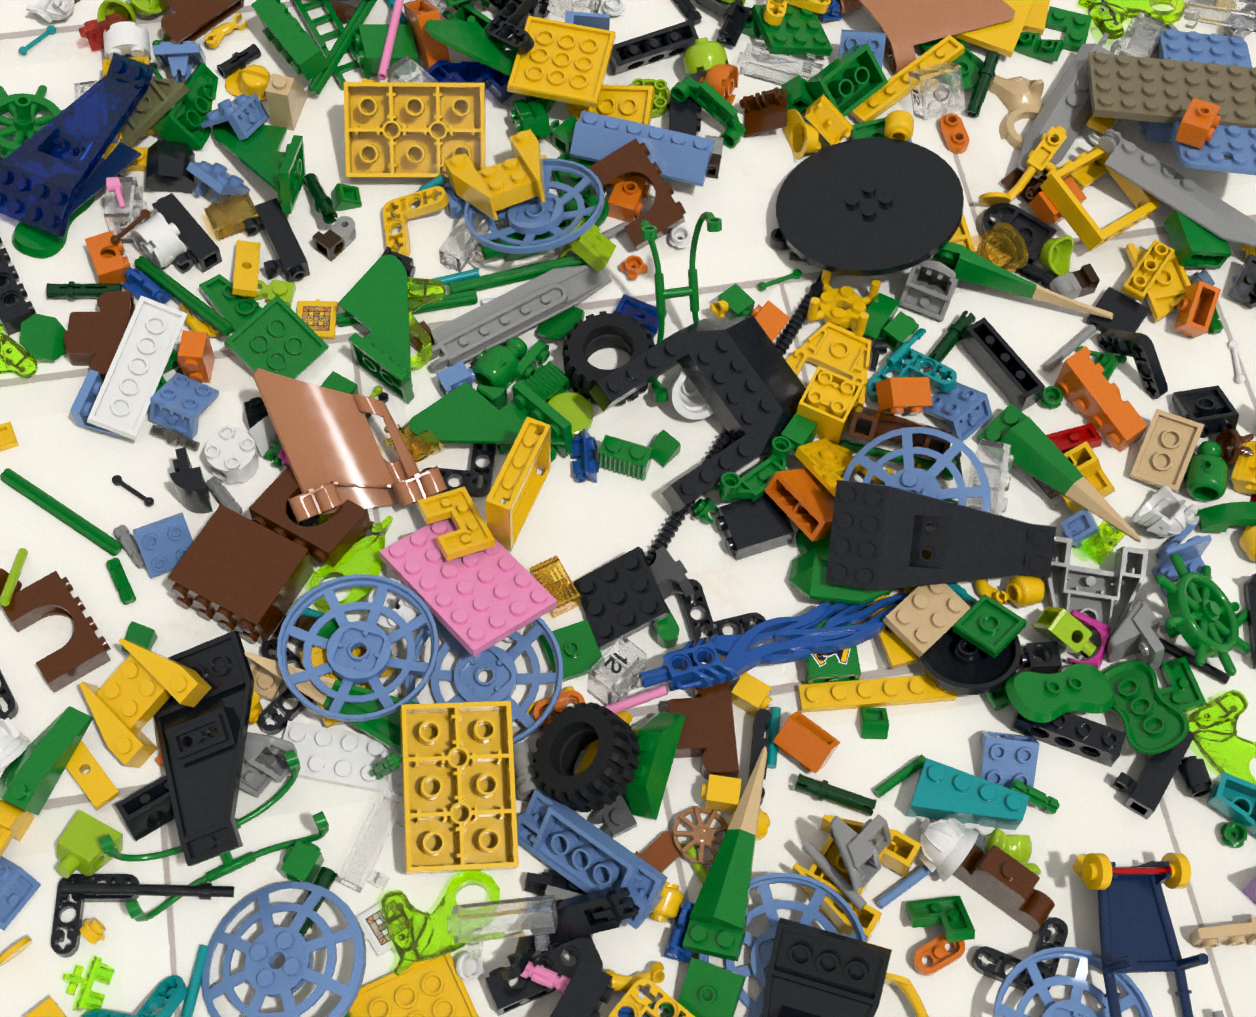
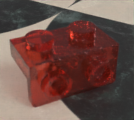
M112 13L106 15V20L98 22L97 19L84 23L85 27L78 28L81 38L88 39L91 50L97 51L104 49L103 32L105 30L107 32L110 29V25L114 23L129 21L128 17Z

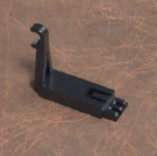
M628 887L612 891L610 888L534 907L533 911L528 913L524 920L515 953L507 956L511 966L500 969L504 980H512L520 976L531 957L542 944L546 946L618 928L622 920L635 917L639 912L637 907H631L634 905L632 897H627L630 895Z

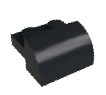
M185 447L175 449L177 459L173 460L175 472L169 474L180 503L184 508L193 513L204 514L213 512L209 491L201 468H192Z

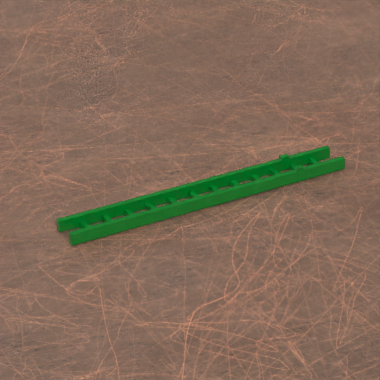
M292 0L313 40L326 58L330 51L326 47L325 42L338 38L344 29L329 0H314L306 4H302L301 0ZM323 6L327 14L311 20L307 11ZM332 22L336 30L320 35L316 27ZM351 42L345 52H349L353 61L337 66L332 73L341 90H344V82H346L342 75L345 72L358 68L363 78L370 79V74H363L361 64L357 63V49L354 47L353 42Z

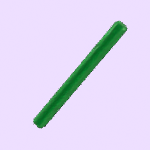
M361 0L326 57L330 66L314 76L308 86L309 92L315 95L321 93L353 41V35L357 34L358 24L364 23L377 0Z
M575 254L449 283L448 287L450 294L470 290L480 291L536 278L555 268L586 265V262Z
M144 256L135 259L134 264L138 270L223 336H229L230 333H233L234 328L229 321Z
M475 290L436 296L435 301H409V309L415 311L413 313L409 312V315L478 303L477 293ZM346 311L336 314L337 323L340 327L360 323Z
M6 468L1 473L0 478L4 483L112 556H117L123 547L119 541L10 468Z

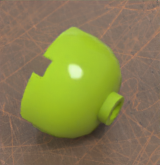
M707 37L695 39V44L688 47L683 58L686 74L709 70L717 64H729L724 47L717 41H708Z

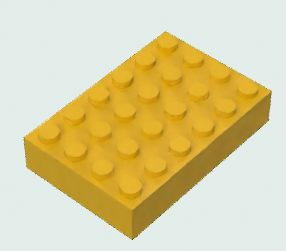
M344 82L346 177H437L440 174L448 177L444 160L463 153L467 154L477 171L486 167L485 83Z
M511 701L401 705L400 740L405 875L511 870L518 868Z

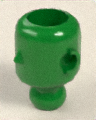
M515 336L507 340L506 346L494 345L488 350L485 348L476 357L477 361L473 366L472 371L475 374L476 381L480 385L508 389L516 380L515 374L519 364L518 358L524 357L527 353L526 343Z
M1204 441L1199 445L1198 455L1191 458L1184 476L1187 492L1196 500L1204 502L1215 501L1225 494L1228 466L1225 460L1220 457L1222 450L1217 442Z

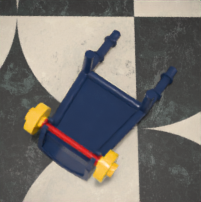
M1169 852L1159 862L1150 861L1133 867H1115L1116 863L1110 862L1104 853L1087 854L1082 863V877L1089 889L1097 890L1101 962L1106 990L1104 998H1107L1110 1017H1122L1119 1002L1121 993L1117 991L1115 974L1174 972L1177 987L1175 995L1179 998L1182 1017H1194L1190 1000L1192 990L1188 989L1185 970L1205 965L1209 959L1205 953L1182 959L1161 886L1164 883L1169 889H1183L1189 884L1191 866L1188 858L1180 852Z

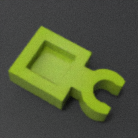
M273 279L270 285H266L265 282L258 280L257 289L261 290L257 292L256 297L252 298L254 300L267 298V303H269L278 295L291 307L296 285L295 282Z

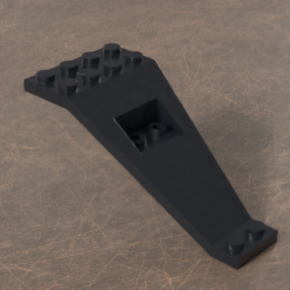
M837 480L826 583L869 590H886L1015 575L1050 578L1057 526L1028 523L892 486ZM928 523L934 525L933 533H929L926 530ZM925 549H929L932 553L929 559L923 555Z
M238 631L229 632L168 657L195 670L212 688L194 708L180 704L171 696L154 715L179 841L187 866H194L243 846L235 821V813L255 681L248 659L244 654L245 650ZM215 727L217 729V734L213 737L211 735V730ZM189 737H191L193 741L190 747L187 745V739Z
M780 917L767 971L762 1017H874L880 1004L892 950Z

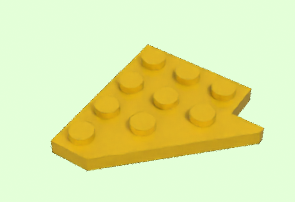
M603 85L597 108L576 104H566V108L577 121H579L582 110L650 125L655 89L654 86Z

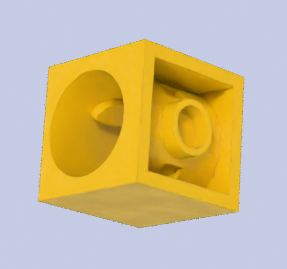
M818 366L798 404L796 414L817 424L815 438L819 440L827 438L839 444L854 416L863 385Z

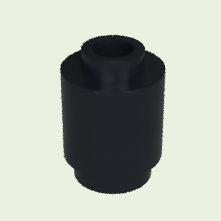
M1196 756L1182 759V764L1179 765L1178 771L1186 792H1189L1192 798L1201 797L1212 792V781L1204 760L1197 759Z

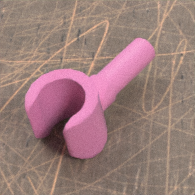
M118 177L106 178L108 192L115 191L119 207L124 209L126 205L122 196L123 187Z

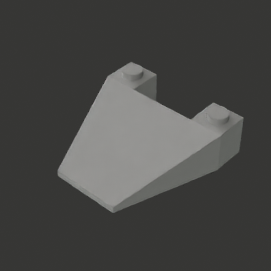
M1056 536L1051 577H1042L1050 607L1064 608L1069 613L1074 609L1108 625L1111 628L1110 633L1112 636L1125 619L1146 576L1149 550L1125 546L1116 549L1114 571L1069 565L1073 539ZM1086 627L1092 632L1089 641L1094 645L1101 646L1102 640L1098 635L1099 632Z

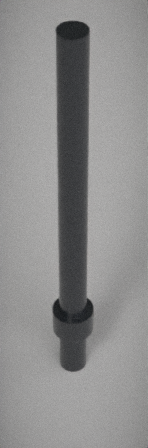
M63 882L61 893L199 897V900H211V897L234 898L235 886H212V883H200V885Z

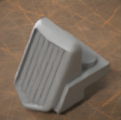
M925 260L913 266L906 281L900 305L943 321L959 279H956V273L939 261Z
M1142 600L1137 601L1108 641L1107 659L1110 663L1136 652V659L1138 661L1148 664L1154 671L1159 669L1165 650L1156 636L1160 622L1146 602Z
M247 732L239 787L258 798L273 779L281 783L290 772L284 753L294 749L297 755L294 744L274 736Z
M879 814L873 820L869 819L863 824L860 834L856 833L837 816L831 820V837L835 840L851 880L853 891L855 892L861 887L863 888L881 869L878 855L892 841L887 820Z

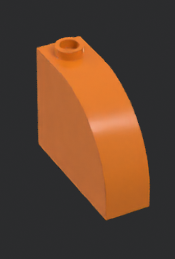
M415 0L404 3L407 22L411 24L416 48L422 61L433 70L444 68L445 64L451 63L448 48L434 39L424 28L427 20H441L439 9L427 0Z
M807 468L777 471L764 491L812 542L827 537L832 529L835 497Z

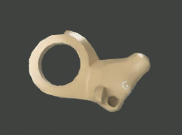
M995 75L988 91L995 94L1008 109V113L1003 117L999 125L1001 140L1006 139L1011 146L1021 151L1024 137L1016 132L1014 123L1021 119L1035 120L1044 106L1041 101L1044 83L1042 79L1029 80L1022 76L1006 79Z

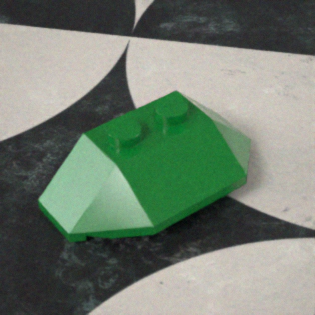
M816 547L792 561L789 584L795 586L809 599L862 605L882 595L891 594V589L869 590L827 584L826 574L829 548Z
M661 711L631 728L638 738L637 744L640 748V755L637 756V759L639 760L638 770H634L635 778L633 782L628 783L626 786L627 791L622 797L632 815L657 820L686 716Z

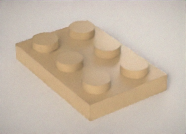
M1156 409L1130 473V478L1159 488L1168 486L1174 493L1178 494L1204 424Z
M946 583L918 586L882 621L920 658L971 607Z

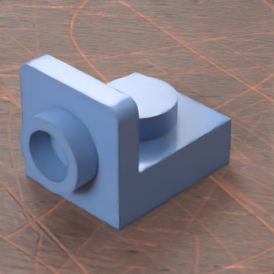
M1085 508L1060 522L1064 529L1061 532L1062 536L1072 538V545L1078 548L1083 546V540L1100 531L1092 513Z

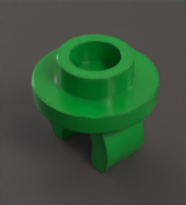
M280 440L277 443L272 441L270 445L274 448L269 449L264 457L269 461L276 457L272 464L280 468L283 464L278 454L282 445Z
M707 497L704 500L701 498L692 507L694 511L692 517L696 520L700 518L702 523L709 525L714 521L708 516V511L715 515L718 514L719 508L711 505L712 500Z

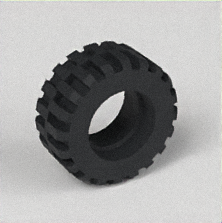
M601 311L599 315L594 316V314L586 316L585 321L579 320L575 323V329L571 328L569 330L567 339L563 342L565 375L570 379V388L586 399L589 398L592 404L598 405L589 391L597 381L616 369L605 370L597 368L587 361L588 358L600 349L613 347L627 352L631 356L629 360L631 361L654 346L650 331L645 329V325L640 320L634 321L633 316L629 314L623 316L618 311H613V313ZM648 384L621 400L618 404H626L627 399L633 401L638 398V392L644 393L648 388Z
M598 703L575 704V708L569 706L563 709L562 714H556L551 718L552 722L548 726H544L542 729L543 734L541 738L537 739L535 744L537 751L533 752V762L536 765L533 766L534 775L537 777L538 785L546 794L574 811L578 810L588 813L591 809L598 811L603 809L605 804L608 806L617 801L616 797L618 795L623 796L627 791L626 786L629 782L632 783L635 778L634 770H638L639 760L637 756L640 755V748L637 744L638 738L635 732L631 730V726L605 706H600ZM599 740L597 754L592 763L584 771L574 775L575 762L580 752L591 742Z

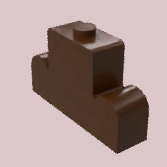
M159 0V6L167 14L161 20V37L164 42H171L173 45L182 44L184 41H196L244 7V0Z
M109 291L101 294L97 300L100 312L70 313L68 332H64L63 340L66 346V354L72 366H90L91 370L100 373L104 382L135 310L136 304L131 291Z
M730 681L704 689L694 687L693 698L670 699L667 712L686 716L674 758L702 757L700 772L707 780L709 774L737 778L739 765Z
M974 844L964 861L952 874L1033 934L1040 929L1055 907L1050 897L1034 889L1040 877L995 845L985 854L979 846Z

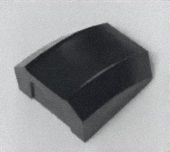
M157 140L148 148L145 189L179 191L193 194L194 175L186 169L190 161L195 162V153L187 143Z

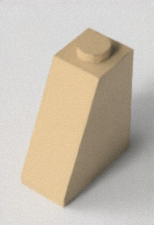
M272 74L265 90L272 126L287 127L288 130L294 131L308 95L295 78Z

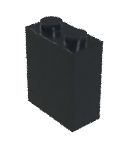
M767 493L754 502L751 499H743L719 507L716 525L720 532H724L727 551L733 553L736 561L792 543L794 530L787 514Z

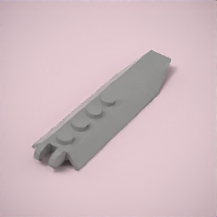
M1105 32L1098 44H1082L1025 134L1017 167L1023 172L1027 170L1024 165L1029 159L1027 158L1028 155L1037 148L1045 132L1048 133L1052 126L1064 128L1067 132V138L1050 162L1057 165L1063 160L1092 113L1087 67L1088 53L1102 52L1114 54L1121 41L1117 39L1110 47V51L1106 50L1102 46L1108 40L1109 34ZM1044 169L1039 176L1034 174L1033 178L1037 180L1048 171Z
M1107 129L1098 140L1099 147L1110 154L1104 163L1105 166L1219 238L1256 247V221L1195 184L1193 180L1179 174L1172 167L1163 164L1153 155L1139 149L1132 142L1122 139L1121 133L1118 131Z
M590 265L552 269L430 331L436 345L424 351L421 357L424 361L429 362L437 358L440 353L442 354V357L434 360L429 365V369L433 373L445 369L448 364L453 366L461 361L465 363L478 356L485 348L488 350L491 346L500 345L509 338L515 337L579 304L612 282V279L604 269L597 272Z

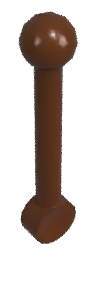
M143 209L136 220L118 235L111 237V242L119 244L120 239L143 219H149L151 212Z

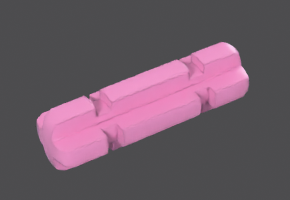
M530 961L524 972L520 975L524 978L531 977V981L550 989L555 987L556 991L562 994L571 981V978L564 975L560 977L558 973L540 965L533 966V963Z

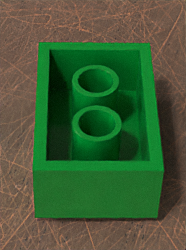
M863 44L852 46L808 80L806 85L815 101L824 94L845 117L886 85L888 81L869 45Z

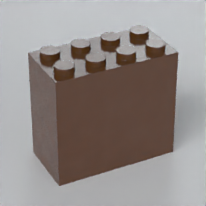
M220 504L171 572L168 581L172 588L171 591L176 597V602L185 609L191 607L197 610L198 614L209 621L214 619L225 630L229 632L238 631L246 641L252 644L258 642L263 645L272 635L314 573L309 549Z

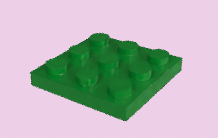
M766 4L753 5L751 13L770 54L831 55L832 46L815 12L787 5L782 23L774 26L768 24L763 19Z
M278 295L224 342V345L252 373L257 368L292 379H296L329 348Z

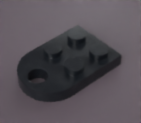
M998 203L989 207L981 223L982 231L987 239L1030 264H1033L1039 257L1043 244L1048 239L1054 238L1057 232L1056 229L1008 203ZM990 216H997L1001 221H993Z

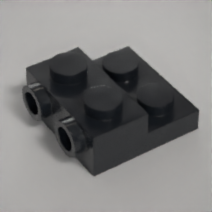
M1219 385L1173 392L1172 401L1182 414L1181 417L1204 424L1200 438H1206L1211 433L1222 432L1226 429H1236L1239 413Z

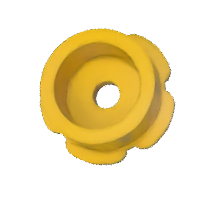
M96 918L93 920L86 919L84 925L79 929L83 937L93 945L100 940L104 941L105 935L103 933L106 931L105 926Z

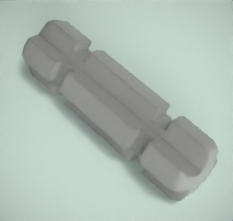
M214 476L206 481L208 490L214 494V497L221 505L240 515L243 514L241 506L235 502L233 496L221 484L222 482L218 477Z
M125 525L115 528L113 530L115 537L130 558L133 559L137 568H144L146 564L137 541L130 534L128 528Z

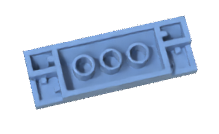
M582 110L579 121L575 123L570 157L598 162L636 138L639 144L644 142L648 148L650 155L647 157L650 162H656L662 172L659 177L703 187L715 147V140Z
M542 788L534 790L526 811L519 814L517 818L518 844L585 893L610 888L612 891L628 887L630 895L627 897H632L634 905L631 907H637L639 913L635 917L624 919V921L635 929L639 928L663 897L660 894L668 877L571 808L546 794Z

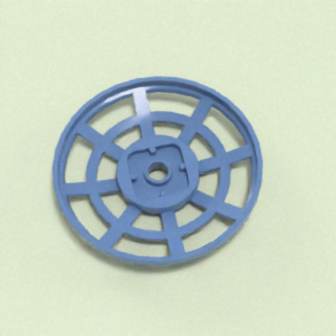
M543 158L544 203L537 196L510 206L508 212L496 211L498 219L509 220L510 224L509 227L498 230L495 220L466 202L464 208L465 223L469 233L477 242L494 251L510 254H531L548 251L574 241L595 224L604 208L605 197L602 183L590 169L581 164L564 159ZM552 171H562L579 176L582 180L573 188L564 183L551 181ZM590 184L597 194L598 205L585 208L580 192ZM549 189H555L565 192L566 194L559 198L558 196L548 192ZM574 199L578 210L564 212L563 206ZM474 214L487 217L491 233L479 235L473 225ZM592 214L581 227L569 233L579 224L583 216ZM575 218L566 229L562 230L557 227L563 220ZM515 232L525 235L523 241L506 236ZM548 232L553 235L545 239L533 241L536 235ZM499 239V240H501V241H503V242H506V243H508V244L517 245V246H508V245L498 244V243H494V242H492V241H490V240Z
M905 427L880 435L866 444L854 456L843 476L845 481H849L852 471L858 463L868 470L862 483H871L875 475L886 486L900 488L941 500L958 498V504L966 506L967 498L982 497L981 510L991 511V490L988 477L981 462L974 452L962 441L937 429ZM912 434L934 435L947 440L953 445L942 455L929 448L913 447ZM902 435L903 448L887 453L876 463L865 456L870 449L880 442ZM961 451L974 465L980 478L981 487H965L961 473L951 462ZM913 454L925 455L937 461L928 471L914 468ZM903 456L904 469L891 475L881 468L890 460ZM945 467L953 475L957 488H941L936 477Z
M353 574L337 577L311 589L288 612L282 623L277 641L278 666L284 683L292 695L302 705L316 714L345 722H363L379 719L398 711L401 705L409 704L429 682L435 670L439 650L436 623L431 611L423 600L403 584L386 577L371 574ZM350 587L377 588L373 603L351 602L340 605L334 592ZM387 592H393L407 600L417 609L420 615L406 623L397 612L383 606ZM324 596L330 611L322 615L309 632L295 627L294 625L301 614L316 600ZM370 611L367 621L350 623L345 613ZM380 614L391 619L399 628L387 635L382 628L377 626ZM335 618L339 628L332 634L330 639L318 636L320 630ZM425 624L431 641L429 663L414 661L415 642L412 632ZM289 636L304 642L303 662L306 671L292 675L289 673L286 659ZM405 637L407 643L406 660L391 657V645ZM313 646L327 650L328 663L313 668L311 659ZM357 647H363L367 650L361 657L354 656L352 651ZM387 667L402 670L397 678L384 688L379 676L384 673ZM334 672L343 681L337 692L326 686L319 677ZM409 672L425 673L418 686L407 697L394 704L389 694L403 683ZM311 680L313 685L322 693L334 699L329 710L322 709L310 702L298 690L296 684ZM369 682L374 693L367 695H349L354 683ZM379 699L384 708L377 712L362 715L340 714L345 702L365 703Z
M433 616L438 632L446 640L438 651L435 670L430 678L436 702L446 703L441 694L439 680L452 681L455 683L459 694L447 703L511 701L512 722L518 719L527 728L519 735L513 737V744L524 740L534 733L548 719L555 708L564 678L560 647L545 621L538 618L531 622L535 626L524 637L518 632L508 636L517 642L508 652L493 645L473 657L443 624ZM426 625L414 639V661H417L423 645L430 637ZM541 634L547 639L553 652L556 672L541 673L539 660L531 644ZM453 648L460 656L454 671L440 670L444 658ZM524 651L531 661L533 673H517L514 661ZM409 672L405 679L407 695L415 689V677L423 678L425 673ZM481 672H492V679L489 682H481L478 679ZM555 683L554 692L548 706L542 715L534 721L526 711L535 700L539 685ZM532 684L527 698L519 706L511 697L516 685ZM417 697L412 700V702L419 703Z
M773 873L751 879L750 891L759 888L763 904L747 913L746 927L754 919L766 913L770 928L764 931L758 938L746 931L743 943L752 948L751 964L735 968V961L726 959L727 970L746 977L755 975L756 979L764 987L756 1002L742 988L740 999L751 1009L747 1017H760L763 1012L767 971L779 921L777 910L791 909L800 911L804 914L799 923L810 926L815 919L826 931L837 934L828 919L818 911L825 896H827L845 913L853 926L855 933L846 937L867 942L861 923L851 906L826 884L811 877L794 873ZM794 883L810 887L815 892L808 905L792 900L774 901L769 884ZM699 953V959L709 963V955Z
M291 881L277 883L247 896L221 921L209 943L202 973L203 995L211 1017H221L214 1006L213 1000L226 993L233 1006L244 1014L245 1017H300L301 1014L314 1006L325 991L328 990L341 996V999L327 1017H344L357 998L366 968V944L358 918L351 908L335 893L322 886L308 882ZM291 888L312 891L303 905L283 903L270 906V893ZM322 896L330 900L341 911L347 920L349 928L332 933L327 922L317 912L313 911ZM258 899L259 911L248 918L234 935L225 933L224 931L231 921L243 909ZM279 912L297 913L289 927L274 926L272 914ZM310 918L317 924L323 936L308 941L299 931L306 919ZM261 919L263 933L253 943L241 939L243 934ZM353 939L354 964L351 978L346 986L332 979L337 962L336 944ZM220 943L228 946L223 960V981L210 988V967L217 944ZM326 947L327 961L324 973L321 974L312 970L314 962L313 952ZM236 949L246 954L245 964L242 971L231 976V961ZM284 955L285 962L283 966L279 969H274V960L278 956ZM246 981L256 990L249 1007L240 1000L234 990V987ZM306 981L317 985L308 998L296 1005L293 996L294 992L299 990ZM266 996L282 999L285 1011L277 1013L259 1012Z
M1075 947L1048 948L1029 955L1015 965L1004 978L997 991L992 1017H1030L1025 1015L1024 1012L1028 1003L1036 994H1038L1045 1007L1040 1017H1110L1107 998H1104V993L1086 981L1090 965L1102 971L1101 956ZM1055 958L1078 961L1074 977L1054 976L1044 980L1036 963ZM1026 969L1033 986L1022 996L1016 1010L1002 1004V1001L1010 984ZM1126 973L1115 974L1116 983L1127 994V996L1119 1000L1121 1013L1134 1006L1139 1017H1153L1143 993ZM1058 985L1071 986L1069 1000L1055 1003L1047 988ZM1083 991L1095 997L1105 1009L1095 1014L1089 1007L1082 1004Z

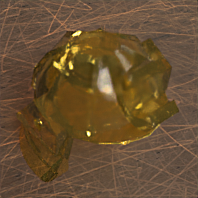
M998 222L992 226L991 230L981 235L983 240L978 245L977 252L974 253L1011 273L1027 265L1029 259L1027 245L1021 234L1010 224Z
M409 423L404 427L398 424V430L415 462L425 459L434 452L447 449L445 444L431 431L425 430L415 437L409 430ZM385 426L384 431L386 433H389L387 427ZM383 438L386 446L394 445L391 438Z

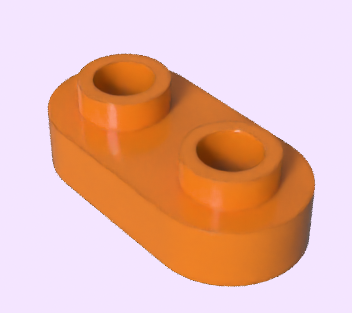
M953 113L944 114L940 119L939 130L946 148L954 154H962L967 150L970 141L962 119Z
M574 690L560 693L557 704L551 712V718L556 714H562V710L567 708L568 704L584 703V697ZM551 697L536 704L534 708L535 721L542 715ZM551 718L547 719L540 727L548 726L552 722Z
M943 933L921 946L915 952L912 960L915 970L924 976H931L957 961L963 955L965 942L964 940L960 942H947ZM945 945H951L954 952L946 951ZM922 958H928L931 965L925 966L922 963Z

